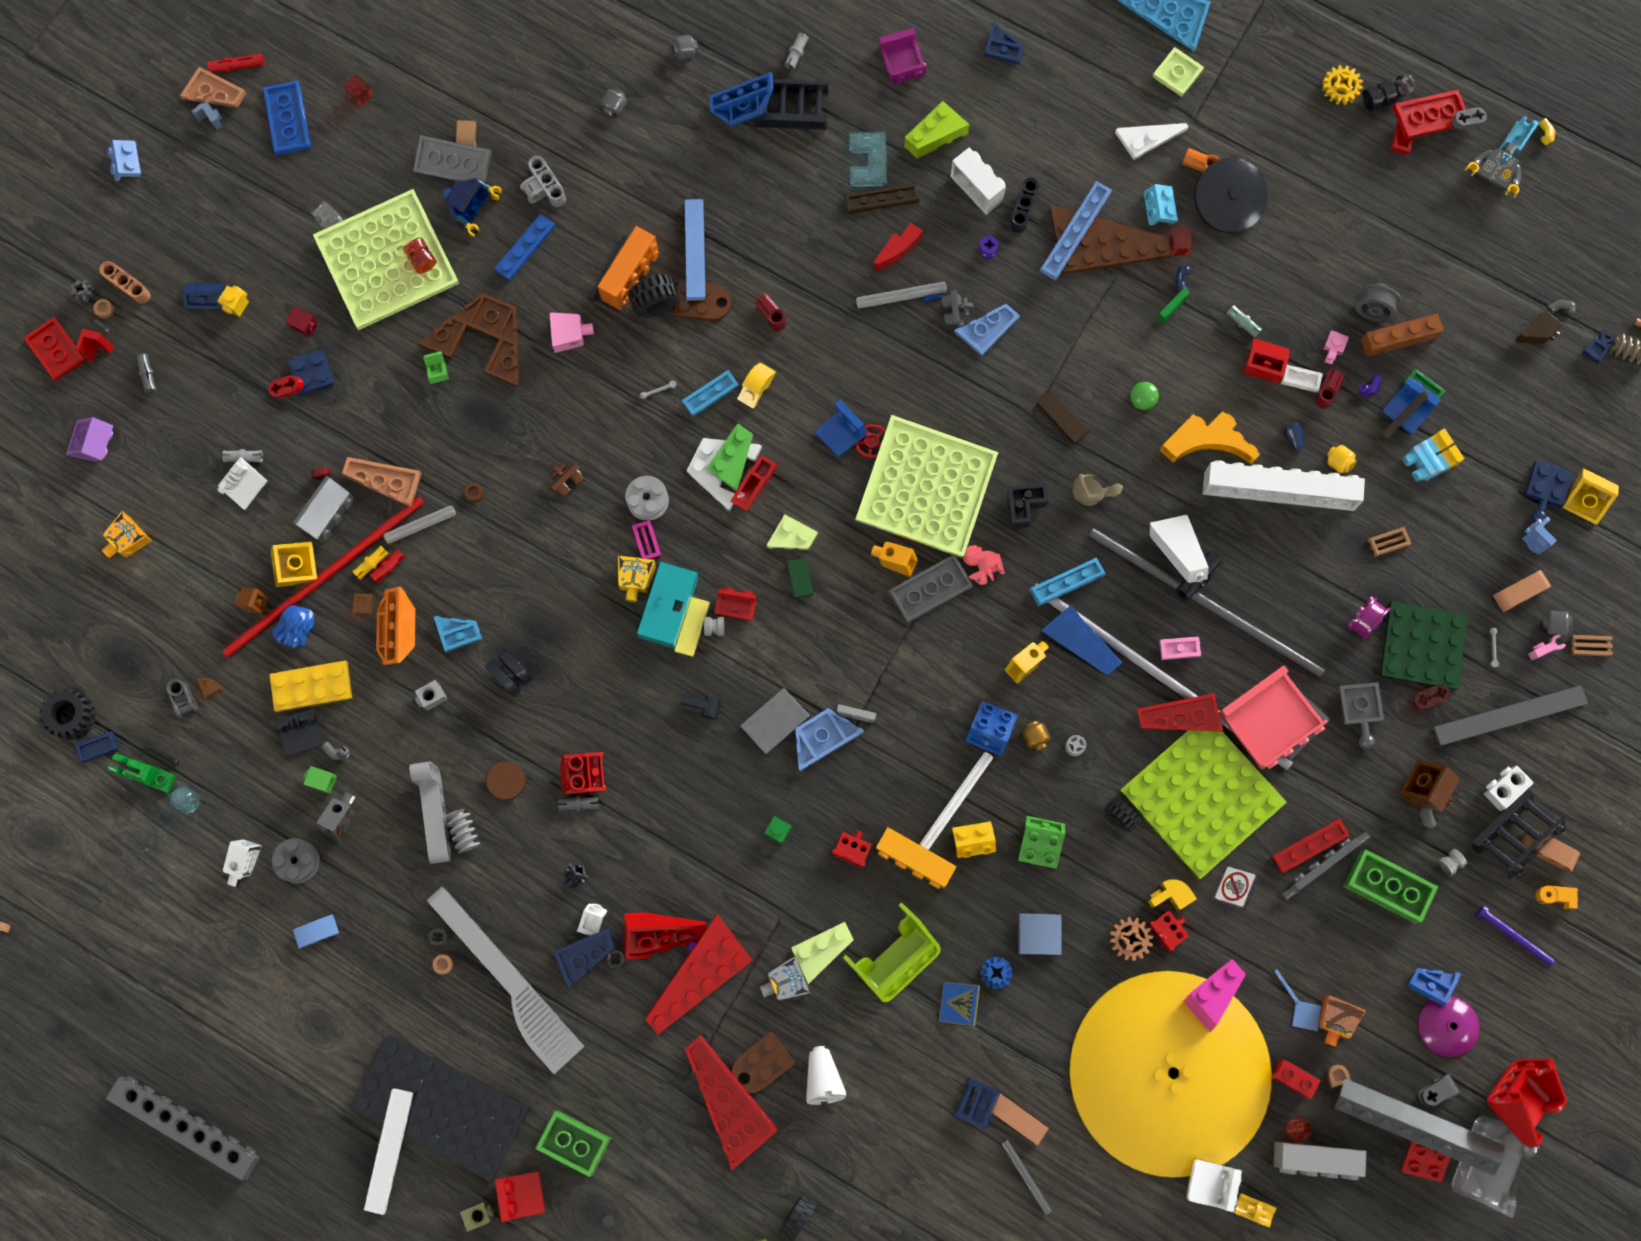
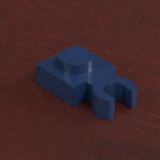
M1607 329L1603 330L1598 338L1595 336L1582 352L1597 364L1610 350L1611 347L1608 344L1614 341L1616 337L1613 335L1610 339H1607L1605 337Z

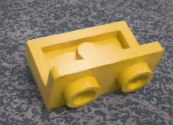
M991 822L952 828L958 858L996 852V841Z

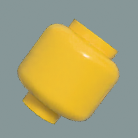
M1344 445L1336 448L1332 447L1327 453L1328 465L1338 473L1350 472L1357 462L1355 460V453Z

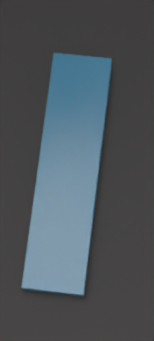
M1094 558L1030 588L1029 591L1039 607L1105 576L1106 573L1097 558Z

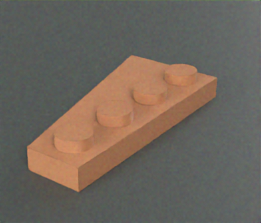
M347 457L342 475L349 480L411 507L421 472Z

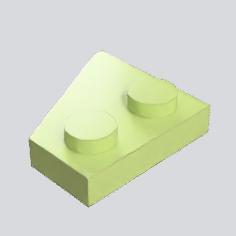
M784 515L769 540L767 547L771 549L775 547L809 550L818 532Z

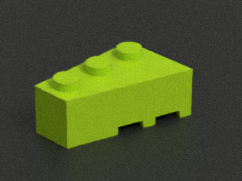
M942 101L905 136L904 147L916 158L922 157L938 149L943 144H949L960 136L968 135L969 124Z

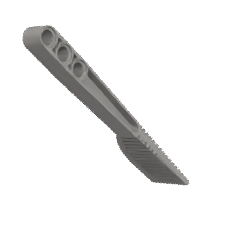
M440 887L427 899L428 903L511 995L513 1014L523 1038L555 1075L585 1046L444 887Z

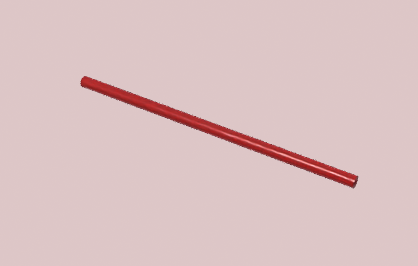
M420 496L415 498L411 507L405 506L317 575V580L308 582L224 648L222 652L225 656L229 658L280 618L289 606L299 603L383 537L385 533L392 530L425 504Z

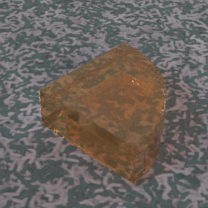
M197 679L201 691L206 698L224 690L221 684L213 679Z

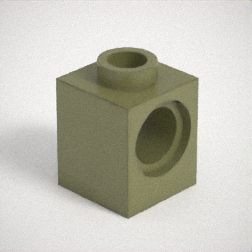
M487 1201L460 1212L467 1232L494 1221L492 1218L494 1210L491 1204H487ZM476 1210L482 1211V1221L475 1219L474 1213Z

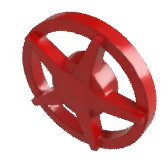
M868 424L865 425L867 432L865 441L857 442L855 447L863 457L875 459L878 454L871 455L872 451L877 447H881L879 438L885 434L886 430L879 425ZM868 428H876L881 430V432L876 435L870 433ZM865 445L869 448V453L862 452L859 446Z

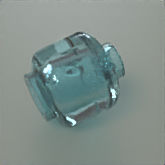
M181 786L172 792L169 802L176 811L183 815H188L198 809L200 797L189 787Z

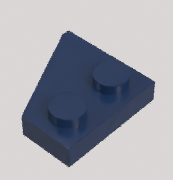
M993 22L984 56L1019 65L1024 45L1018 40L1013 39L1012 35L1008 32H1003L998 28V24Z

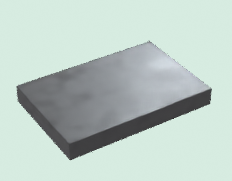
M783 688L740 726L767 755L810 716L788 691Z

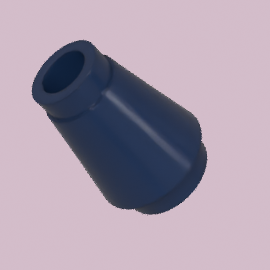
M1299 422L1285 426L1284 433L1294 451L1305 448L1303 428Z

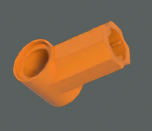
M1189 148L1182 164L1203 172L1209 164L1211 165L1220 159L1216 155L1207 156Z

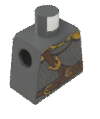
M345 792L340 800L333 798L316 823L323 834L338 841L341 840L354 815V811L351 808V804L355 799L353 795Z

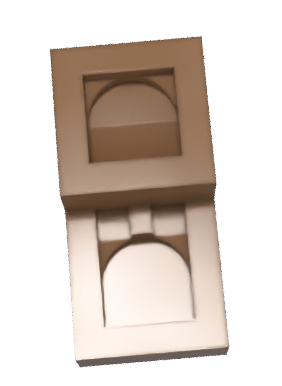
M457 120L456 143L476 147L477 124L475 121Z

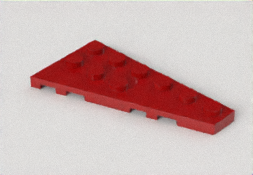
M717 913L708 928L702 933L697 944L691 949L673 979L670 980L666 986L667 988L645 1017L657 1035L753 961Z
M701 1035L686 1047L685 1051L699 1082L700 1090L704 1095L715 1129L723 1144L722 1147L728 1157L731 1170H733L779 1129Z

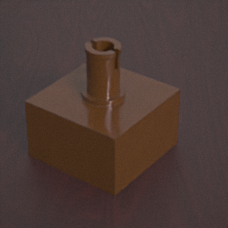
M1417 760L1400 794L1413 805L1443 812L1445 807L1452 804L1450 802H1453L1451 795L1461 778L1447 766Z

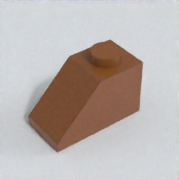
M242 588L241 592L237 594L235 601L236 606L241 610L263 616L269 597L256 588Z

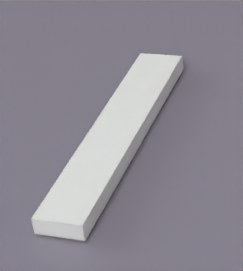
M395 1088L391 1091L364 1207L366 1211L382 1215L386 1213L413 1093Z

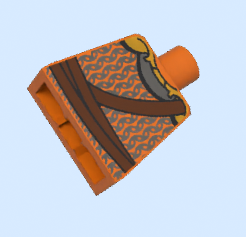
M1324 996L1319 1028L1328 1032L1324 1043L1336 1047L1339 1037L1350 1039L1365 1010L1332 996Z

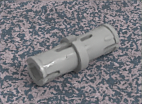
M798 33L794 45L789 49L788 58L784 63L787 69L790 66L791 70L795 69L799 57L803 55L805 44L809 39L807 35L803 34L802 36V33Z
M240 449L239 451L224 450L222 454H225V456H222L223 462H237L240 457L246 462L262 463L263 461L260 458L263 457L261 450L246 451L245 449Z

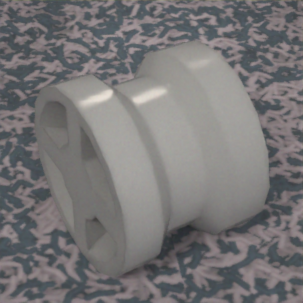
M1080 735L1071 736L1065 744L1066 752L1075 757L1081 755L1086 748V741Z

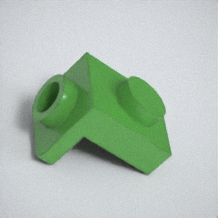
M436 352L424 355L423 359L427 367L430 384L448 380L447 367L442 353Z

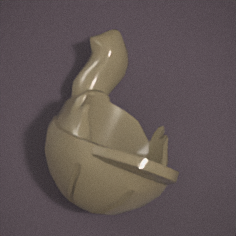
M1079 474L1072 487L1074 498L1079 503L1087 506L1098 504L1103 497H1116L1121 494L1123 486L1118 483L1102 488L1098 481L1092 479L1096 476L1093 474Z

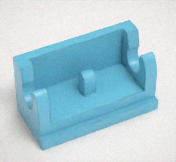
M1523 116L1520 121L1516 122L1499 148L1503 151L1508 142L1516 145L1518 148L1513 155L1515 158L1539 123L1536 120L1532 121L1531 124L1527 123V116Z

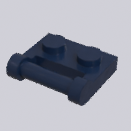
M968 1078L966 1081L967 1087L953 1116L986 1130L1001 1091ZM976 1087L979 1090L969 1115H966L965 1111Z

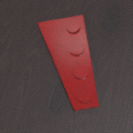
M1215 693L1137 709L1141 729L1223 732Z

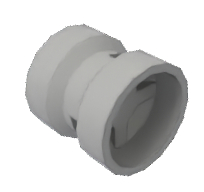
M711 617L704 618L705 636H711L713 633L718 636H724V617H718L714 620Z
M1453 849L1449 852V856L1442 857L1438 861L1442 870L1449 876L1454 875L1458 868H1463L1467 865L1465 857L1457 849Z

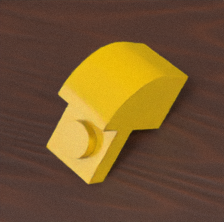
M761 362L757 364L744 380L738 400L751 408H755L763 391L769 388L776 372Z
M1167 880L1160 884L1164 891L1162 892L1159 889L1150 895L1152 899L1148 903L1153 908L1169 898L1175 909L1179 911L1195 901L1196 897L1191 889L1182 881Z

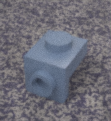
M208 102L200 104L192 110L198 121L208 117L216 130L223 127L219 121L222 117L216 109L212 110Z

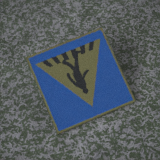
M944 981L939 1022L975 1026L980 986Z

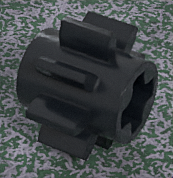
M569 864L562 876L566 877L564 882L571 888H576L577 886L581 888L588 879V876L585 875L586 869L580 864Z

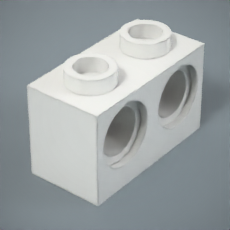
M1517 765L1512 768L1506 767L1500 773L1502 777L1497 781L1494 779L1486 786L1488 790L1484 795L1499 811L1507 809L1534 783ZM1511 776L1517 779V785L1511 782ZM1497 789L1503 791V798L1497 795Z

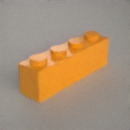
M887 827L876 847V850L879 851V856L886 860L890 857L896 861L895 865L904 870L906 867L913 871L912 875L921 880L923 877L930 880L929 884L937 889H940V887L945 888L957 867Z

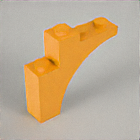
M1223 411L1209 426L1205 425L1206 423L1201 417H1196L1193 414L1160 449L1173 463L1189 453L1206 449L1233 453L1251 465L1260 455L1254 445L1248 444L1242 434L1233 430L1237 424L1235 419Z

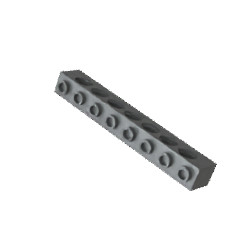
M127 1076L117 1079L106 1097L108 1101L238 1179H248L260 1159L254 1149L248 1146L244 1148L239 1145L240 1141L232 1136L227 1138L222 1135L223 1131L221 1129L205 1125L206 1121L198 1116H190L187 1109L182 1106L175 1107L171 1104L172 1100L165 1096L159 1097L155 1095V1090L148 1086H140L137 1084L138 1080L134 1077ZM133 1091L137 1093L135 1101L131 1100V1093ZM149 1101H152L154 1104L151 1112L147 1108ZM166 1111H169L171 1114L168 1122L164 1119ZM183 1121H185L188 1125V1128L185 1132L181 1129V1124ZM200 1131L205 1135L202 1142L198 1140V1133ZM217 1141L222 1145L220 1152L215 1150V1143ZM234 1151L239 1155L237 1162H234L231 1158Z

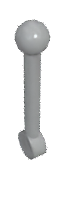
M670 381L668 385L646 393L641 392L640 398L646 399L647 396L662 390L674 389L677 386L676 382Z
M1491 628L1489 631L1492 635V661L1490 665L1496 668L1499 666V662L1496 660L1497 629Z

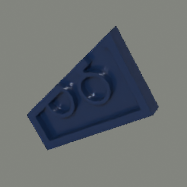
M609 928L553 951L568 988L574 985L616 947Z

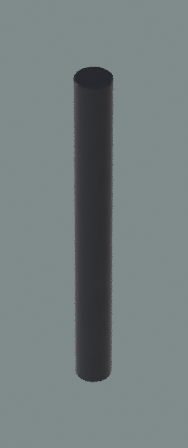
M627 236L622 238L588 297L590 300L595 301L599 295L598 285L626 243Z

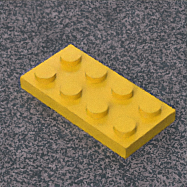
M346 660L270 674L273 705L276 713L353 699L348 662Z

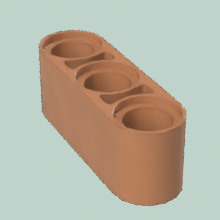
M106 261L101 264L100 273L109 283L139 304L149 301L150 292L142 283L113 262Z
M1542 570L1498 592L1493 597L1502 612H1505L1545 591L1551 585Z
M1535 829V830H1536L1537 832H1539L1541 835L1544 834L1543 832H1541V831ZM1524 832L1520 842L1529 849L1536 840ZM1553 838L1536 856L1565 871L1572 872L1580 852Z

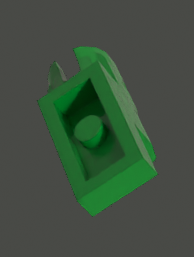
M119 754L113 755L112 759L126 764L128 769L123 770L109 765V772L170 793L177 775Z

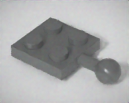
M1378 682L1339 686L1338 691L1343 724H1360L1362 734L1359 739L1360 747L1365 750L1373 748L1375 740L1369 733L1368 723L1384 721Z

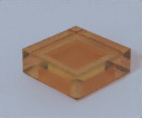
M354 594L352 612L354 614H373L374 595Z

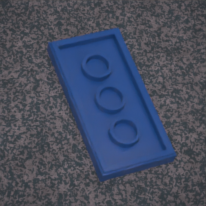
M297 80L263 87L275 155L311 148L300 82Z

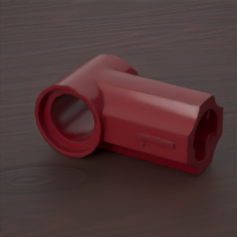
M768 294L760 296L755 302L756 307L770 323L774 331L783 330L786 327L784 312L777 307ZM775 318H781L779 322L773 321Z
M1335 369L1328 370L1315 399L1318 407L1326 409L1335 400L1344 377L1340 371ZM1322 395L1328 396L1329 400L1324 399Z

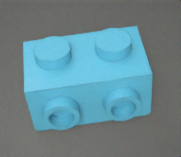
M1154 184L1144 191L1149 225L1153 226L1158 222L1175 223L1178 221L1171 186Z

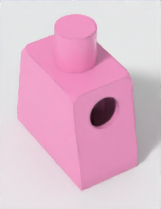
M550 313L552 347L555 353L583 346V335L594 334L593 323L582 324L579 314Z

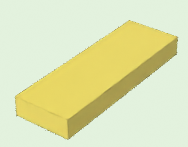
M691 597L675 652L694 657L710 602Z

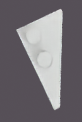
M1182 123L1118 128L1115 133L1133 160L1187 131L1188 125Z

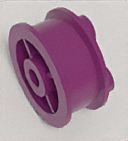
M1371 596L1365 603L1366 608L1361 607L1355 614L1357 619L1353 618L1347 625L1349 631L1354 630L1363 637V642L1380 625L1391 610L1390 607L1386 609L1378 603L1377 597Z

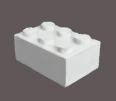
M969 147L952 161V179L986 215L1003 202L1006 188L1004 181L1000 177L997 178L992 168L988 164L985 165L976 151L973 152Z

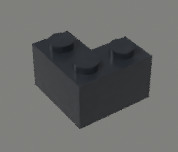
M1046 483L1008 486L1006 493L1010 529L1030 527V509L1046 508L1048 504Z

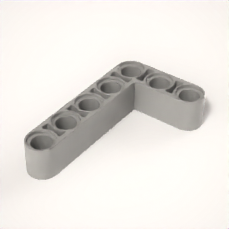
M431 761L411 764V780L420 788L430 864L451 861V849L447 820L445 819L446 811L439 767Z

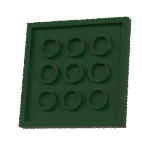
M1391 601L1389 603L1391 610L1387 617L1380 677L1457 691L1460 684L1468 615Z

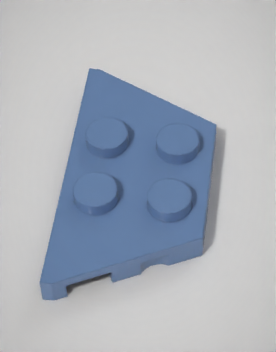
M829 708L795 728L799 770H804L863 734V729L850 723L844 717L837 715Z

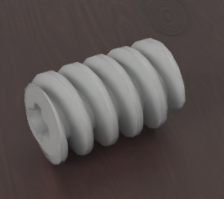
M465 809L451 812L445 816V819L450 821L447 826L453 828L450 830V834L456 835L452 838V841L459 842L455 845V849L460 850L458 853L472 850L480 845V842L473 841L478 835H471L475 827L468 826L473 821L466 820L470 813H464Z

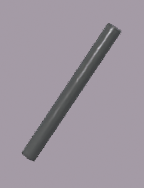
M1008 1139L1002 1142V1147L1043 1213L1047 1215L1052 1212Z

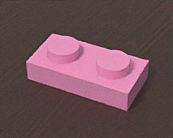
M1199 637L1163 639L1159 641L1161 660L1201 656Z

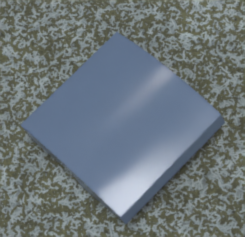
M1019 914V954L1061 955V915Z

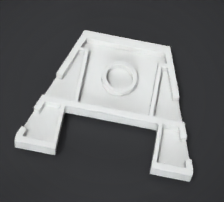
M703 438L687 469V473L705 488L712 497L719 501L726 510L730 511L734 504L731 502L734 493L721 488L723 482L705 470L725 440ZM750 444L746 459L755 462L762 446Z

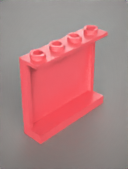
M1285 666L1279 668L1219 712L1220 716L1261 769H1264L1266 766L1268 769L1279 763L1277 758L1282 755L1286 758L1294 752L1292 748L1298 744L1301 747L1310 740L1308 738L1310 734H1319L1325 729L1323 725L1328 722L1320 718L1288 677L1287 673L1289 671Z

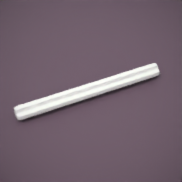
M983 753L925 835L920 846L927 850L932 846L992 761L993 757L989 753Z

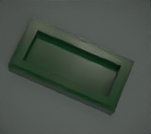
M806 557L787 561L795 599L814 595Z

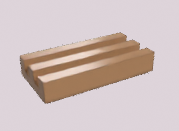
M1405 527L1367 540L1371 545V550L1374 552V558L1411 545ZM1399 533H1402V534H1403V536H1400V537H1397V538H1394V539H1391V540H1388V541H1385V542H1382V543H1379V544H1375V541H1378V540H1381V539H1384V538H1387V537H1390V536H1393V535H1396V534H1399ZM1405 540L1404 543L1378 551V548Z
M1572 635L1571 653L1572 655L1612 656V636ZM1576 640H1579V641H1605L1606 644H1603V643H1576ZM1576 647L1606 648V651L1576 650Z

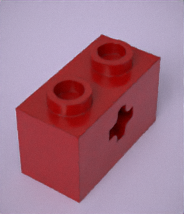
M1279 1060L1271 1077L1307 1099H1312L1321 1082L1286 1060Z

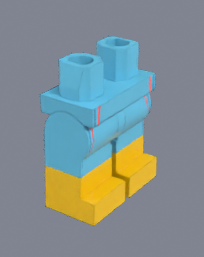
M1444 428L1434 436L1414 446L1402 460L1407 467L1412 464L1416 465L1418 469L1412 473V476L1418 482L1424 479L1427 481L1457 466L1464 460V457L1456 445L1450 447L1454 442Z

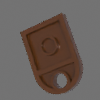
M678 280L677 294L679 301L674 307V317L718 321L728 315L731 309V297L723 286L705 283V300H687L686 281ZM725 300L727 305L725 307H718L717 302Z
M771 1031L736 1059L732 1067V1073L737 1079L741 1073H748L750 1081L742 1085L747 1092L755 1093L766 1088L796 1064V1062Z

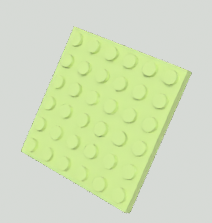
M414 189L313 234L358 330L459 284Z
M891 415L855 521L963 558L998 452Z

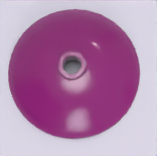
M1450 996L1445 1007L1430 1000L1422 1008L1418 1018V1031L1423 1043L1432 1052L1444 1057H1457L1467 1053L1475 1045L1479 1035V1022L1469 1004L1460 998ZM1452 1022L1455 1024L1454 1030L1450 1028Z

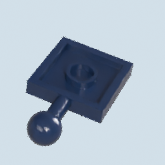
M1540 460L1534 462L1524 495L1540 501L1538 509L1531 515L1533 523L1538 519L1543 521L1547 518L1545 513L1547 504L1559 508L1564 506L1574 472Z

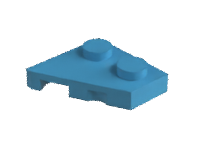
M440 616L434 617L446 653L482 640L476 621L441 618Z

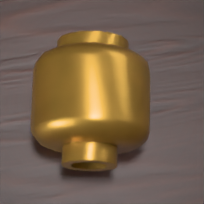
M1034 721L1024 726L1025 729L1022 731V736L1028 748H1035L1036 751L1047 747L1046 743L1051 738L1044 723Z

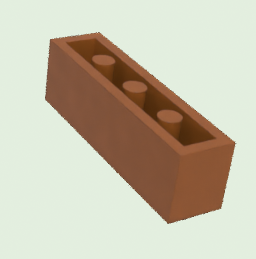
M1437 313L1366 332L1361 342L1366 356L1370 357L1437 339L1444 329Z

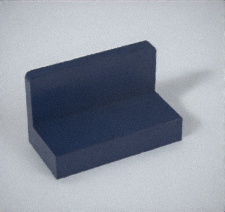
M188 283L182 290L185 309H221L222 306L219 304L218 299L225 288L224 283Z

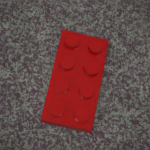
M1458 90L1396 103L1392 107L1405 140L1455 129L1451 122L1453 116L1458 111L1466 110Z

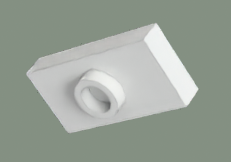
M1287 365L1281 384L1318 393L1323 373Z

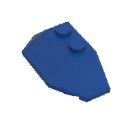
M769 72L710 95V112L730 126L762 115L773 91V74Z

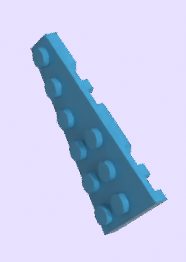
M1116 0L1193 52H1195L1211 3L1206 0Z

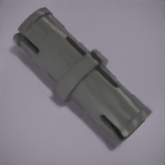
M148 355L136 356L139 367L138 375L142 379L144 392H155L154 372L150 368Z
M576 796V798H559L558 803L567 804L558 805L559 811L598 810L599 804L591 803L599 802V798H581V796Z

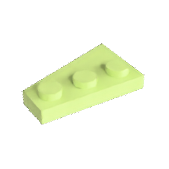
M845 922L792 947L808 984L853 941Z

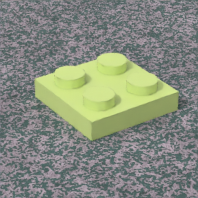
M1174 47L1154 72L1153 78L1182 97L1201 74L1204 67Z

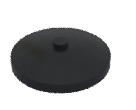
M1239 158L1221 159L1208 166L1199 176L1194 190L1195 207L1201 219L1209 227L1224 233L1240 232L1254 225L1263 215L1268 200L1267 185L1260 171L1251 163Z

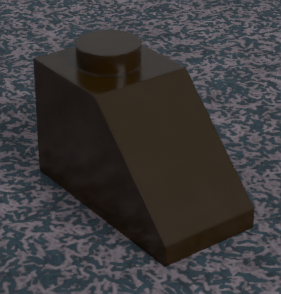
M1546 310L1515 341L1517 343L1544 344L1549 339L1553 341L1560 334L1558 330L1563 324Z

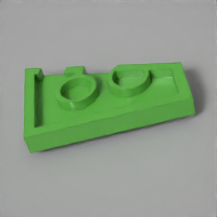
M737 424L705 470L737 491L753 434L740 424Z

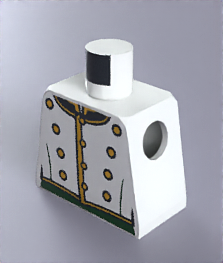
M247 840L230 842L223 867V872L230 874L227 882L228 885L239 887L241 878L251 875L262 845Z

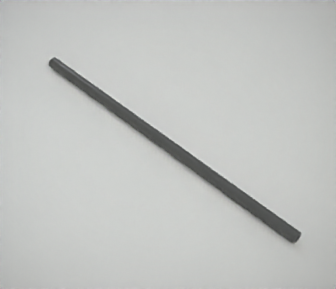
M1095 528L1091 531L1089 537L1174 589L1181 583L1180 580ZM1198 591L1191 598L1316 676L1321 677L1324 673V668Z

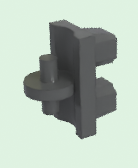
M956 290L950 291L951 295L942 298L944 308H952L953 310L952 313L944 314L945 323L948 326L957 325L959 328L964 327L963 315L964 317L969 316V311L974 309L973 303H969L967 298H962L961 301V295L957 294Z

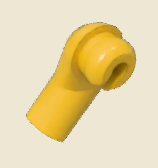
M1545 118L1539 123V126L1545 133L1541 137V141L1544 145H1548L1555 140V130Z

